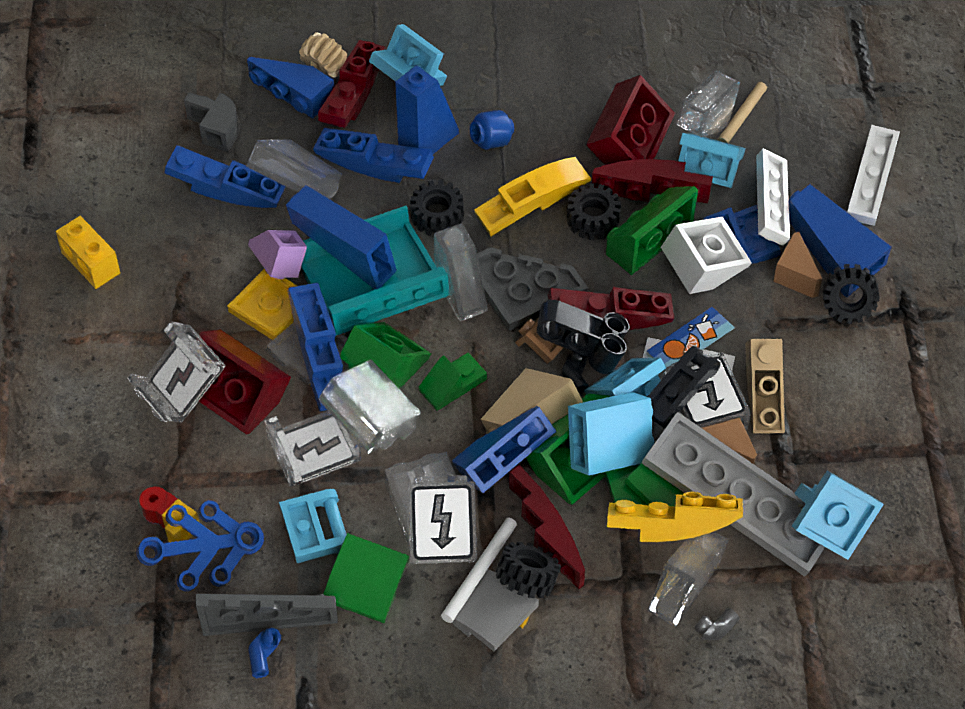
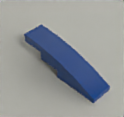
M312 283L288 288L302 355L319 411L349 406L351 397L342 374L343 363L335 343L336 332L319 284Z

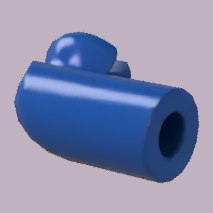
M270 627L263 630L248 647L252 676L255 678H262L269 674L267 658L281 641V634L276 628Z

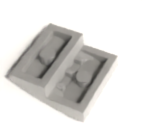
M488 569L452 624L468 637L473 634L494 652L539 606V600L536 597L528 598L526 593L523 596L518 595V591L515 589L511 592L507 589L508 585H502L500 579L496 578V572Z

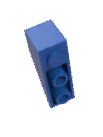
M255 57L247 59L249 78L254 84L263 86L271 91L276 98L285 100L298 112L305 113L311 118L318 114L334 88V79L313 66Z

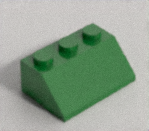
M695 186L670 187L661 195H655L647 206L640 211L633 212L628 221L620 227H614L609 232L606 238V255L630 275H633L662 251L661 246L675 225L694 221L698 189Z
M588 393L582 400L583 402H588L610 396ZM567 414L552 424L557 432L530 453L526 459L538 478L568 504L573 505L603 479L605 475L604 472L586 475L571 469L569 419Z

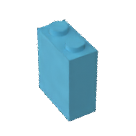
M631 392L569 405L571 469L586 475H594L641 464L654 445L651 398Z

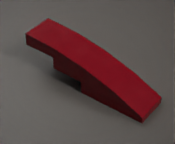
M518 465L510 471L509 489L522 500L521 517L535 529L534 546L536 548L538 546L544 548L543 552L545 553L551 552L553 554L552 558L559 560L558 564L561 565L560 572L580 589L584 586L585 568L576 544L559 512L544 491Z

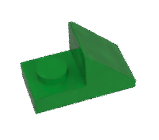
M469 352L452 363L443 355L419 385L418 390L434 409L438 411L486 381L487 372Z

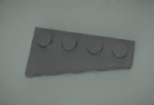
M196 594V608L203 636L262 631L270 627L282 629L338 623L335 596L322 594Z

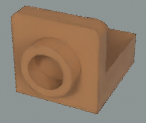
M530 318L518 330L521 336L516 340L515 344L520 347L526 343L548 364L564 347L541 338L536 330L538 319L533 321Z

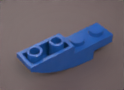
M330 128L323 129L313 148L314 153L341 167L370 177L400 183L403 176L424 179L434 158L431 149L379 143L376 134Z
M176 145L165 167V174L192 184L191 191L249 207L276 208L287 186L286 181L232 160L230 166L178 145Z

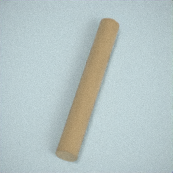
M763 82L756 84L717 139L718 141L730 142L767 90L766 84Z

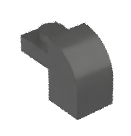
M189 92L184 99L187 119L200 123L202 144L229 152L239 133L235 104L223 93H219L216 100H212L206 96Z

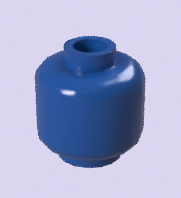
M501 110L481 112L475 116L470 124L472 141L484 150L508 145L514 133L512 119Z

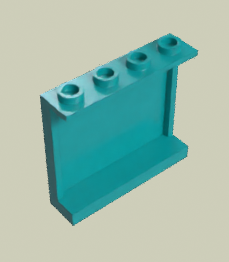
M407 206L364 220L386 233L397 269L376 290L311 238L303 240L307 249L301 265V271L308 284H319L336 335L352 330L354 325L370 324L450 295L448 274L443 266L436 267L409 222Z

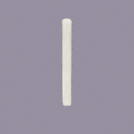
M506 518L441 614L444 621L448 623L454 621L516 528L517 523L514 519Z

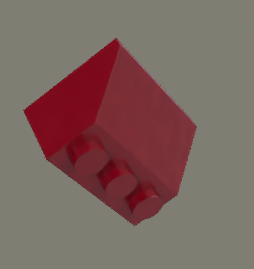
M641 75L622 81L615 85L586 146L605 165L628 160L654 159L674 118L675 112Z
M221 329L200 332L198 339L220 363V370L197 398V401L245 434H250L279 404L291 376ZM192 357L194 361L186 376L181 372L179 379L181 378L185 383L187 382L196 364L199 365L198 357Z

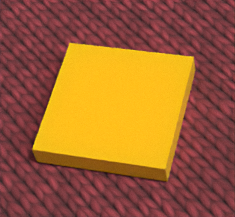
M263 269L227 305L228 312L276 342L294 323L288 288L296 287L297 285L286 278L275 279L270 277L266 270Z

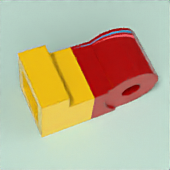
M149 487L141 493L139 502L144 518L151 524H159L165 528L169 542L189 540L193 536L181 526L174 527L168 524L166 513L172 506L181 505L191 517L199 522L196 511L161 487ZM176 510L172 511V518L176 521H181V513Z

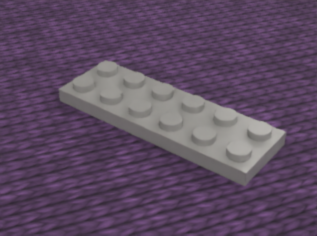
M679 412L675 414L641 462L684 493L698 492L703 496L716 497L719 494H731L736 496V498H743V517L730 525L804 577L810 572L825 548L792 527V524L805 506V503L794 494L795 492Z

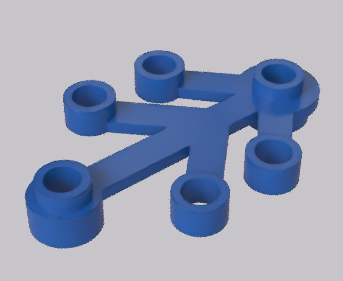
M208 500L199 507V518L204 522L214 521L229 533L216 535L191 517L183 506L174 505L167 511L166 521L171 526H181L195 536L196 539L163 543L156 537H148L138 545L136 555L142 564L153 566L159 563L163 557L200 552L188 570L183 571L177 578L179 589L189 592L198 585L199 576L219 549L232 548L223 563L213 568L209 574L210 582L214 586L221 587L230 581L231 572L243 555L254 554L262 547L264 535L261 528L253 522L239 524L221 511L216 502ZM204 507H212L214 516H207L204 513ZM172 511H179L182 515V520H174L171 516ZM242 534L250 535L251 544H245L242 541ZM147 547L152 548L155 552V557L147 558L144 554V549ZM220 570L224 572V581H218L216 579V571ZM184 575H188L193 579L192 586H186L183 583L182 578Z

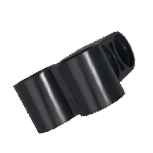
M548 300L541 305L536 330L537 334L544 340L589 357V364L595 371L601 374H610L627 350V345L623 339L629 331L630 325L627 319L618 313H608L604 318H601L564 302Z

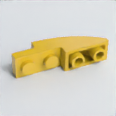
M576 157L552 162L498 188L499 195L474 209L475 215L489 235L493 236L538 207L542 211L571 194L574 190L579 189L580 186L590 182L591 177Z
M685 492L683 495L676 494L675 507L668 506V504L663 502H652L649 505L635 504L630 500H618L615 503L609 502L607 527L640 529V542H666L694 538L714 532L743 517V498H736V496L731 494H719L716 497L703 496L698 492Z

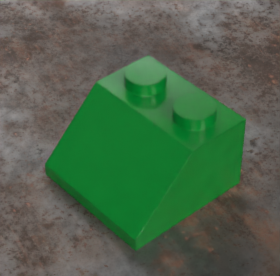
M379 322L354 325L340 353V358L348 364L347 368L349 370L365 375L372 380L371 384L374 387L387 391L401 388L423 366L432 353L387 323Z

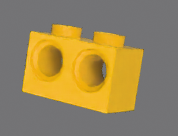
M81 215L56 230L61 253L95 289L121 274L116 252Z

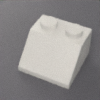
M723 217L677 224L661 246V249L689 294L713 290L749 267L752 263Z

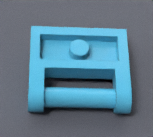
M325 489L279 502L296 563L333 553L339 554L347 534L337 506L339 498L335 489ZM321 506L325 508L334 538L325 540L316 507Z

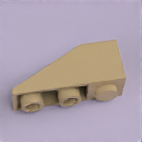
M750 339L745 343L752 433H785L782 339Z

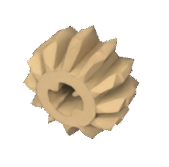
M315 32L305 40L299 50L302 62L315 67L332 79L339 75V70L347 60V53L342 50V46L324 33Z

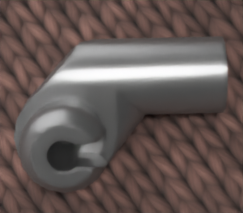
M727 608L714 623L708 616H703L694 627L702 635V639L719 640L732 629L740 618L734 610Z

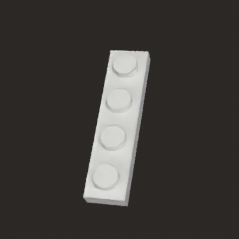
M871 125L847 211L848 214L860 223L875 226L900 131Z
M763 148L756 155L758 234L769 241L784 246L790 240L787 160Z

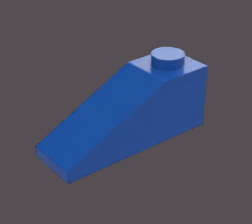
M535 406L477 439L455 457L452 462L470 486L484 493L557 431L540 407Z

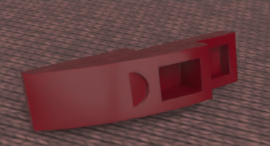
M358 41L339 70V81L320 108L318 121L346 128L350 120H356L379 71L377 67L369 62L372 52L385 50V46L377 45L370 41Z
M637 159L620 161L594 168L592 183H594V188H598L599 184L604 185L605 191L608 187L613 190L612 195L617 193L619 197L649 202L650 193L661 195L670 187L695 186L698 189L697 202L708 204L713 176L686 172V162L662 159Z
M613 287L610 294L550 288L547 294L548 300L564 302L601 318H604L608 313H618L629 322V330L671 323L674 320L672 296L670 293Z

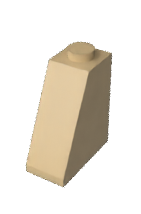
M525 368L485 413L481 421L487 430L486 434L538 406L550 423L553 424L568 414L569 405L583 403V400L572 379Z

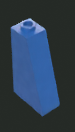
M416 65L395 81L398 145L431 149L434 154L459 134V128L437 79Z
M811 184L801 192L799 190L796 191L789 198L790 224L796 232H800L804 243L827 274L831 273L833 275L834 269L838 266L840 270L844 269V264H849L850 268H854L855 264H858L861 270H864L866 267L870 271V275H875L887 264L891 246ZM847 284L841 288L840 292L845 297H848L859 286Z
M305 185L286 204L293 225L373 289H379L397 271L386 233L314 189Z

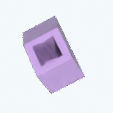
M267 230L249 240V247L270 277L275 279L298 278L307 246L296 231Z

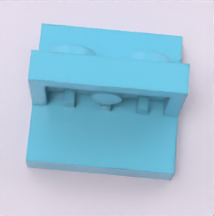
M404 24L396 26L387 50L374 51L369 59L371 64L394 81L398 80L416 65L437 79L440 86L444 85L447 75L438 69L444 53Z
M682 133L680 140L682 148L678 161L686 162L685 171L713 176L712 183L732 188L739 162L743 159L746 148L692 133Z
M661 357L632 358L584 391L586 395L589 393L612 397L634 392L647 397L661 381L658 374L665 370L666 366Z
M827 470L818 485L815 484L813 488H810L801 483L794 493L805 503V506L792 524V527L848 560L884 504Z

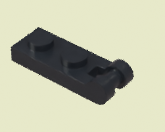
M696 346L690 347L647 396L651 398L653 408L652 420L666 428L675 414L680 412L703 384L718 372L721 365L720 361L713 357L708 358L704 356L703 351ZM696 365L700 367L697 371L691 369L692 366Z

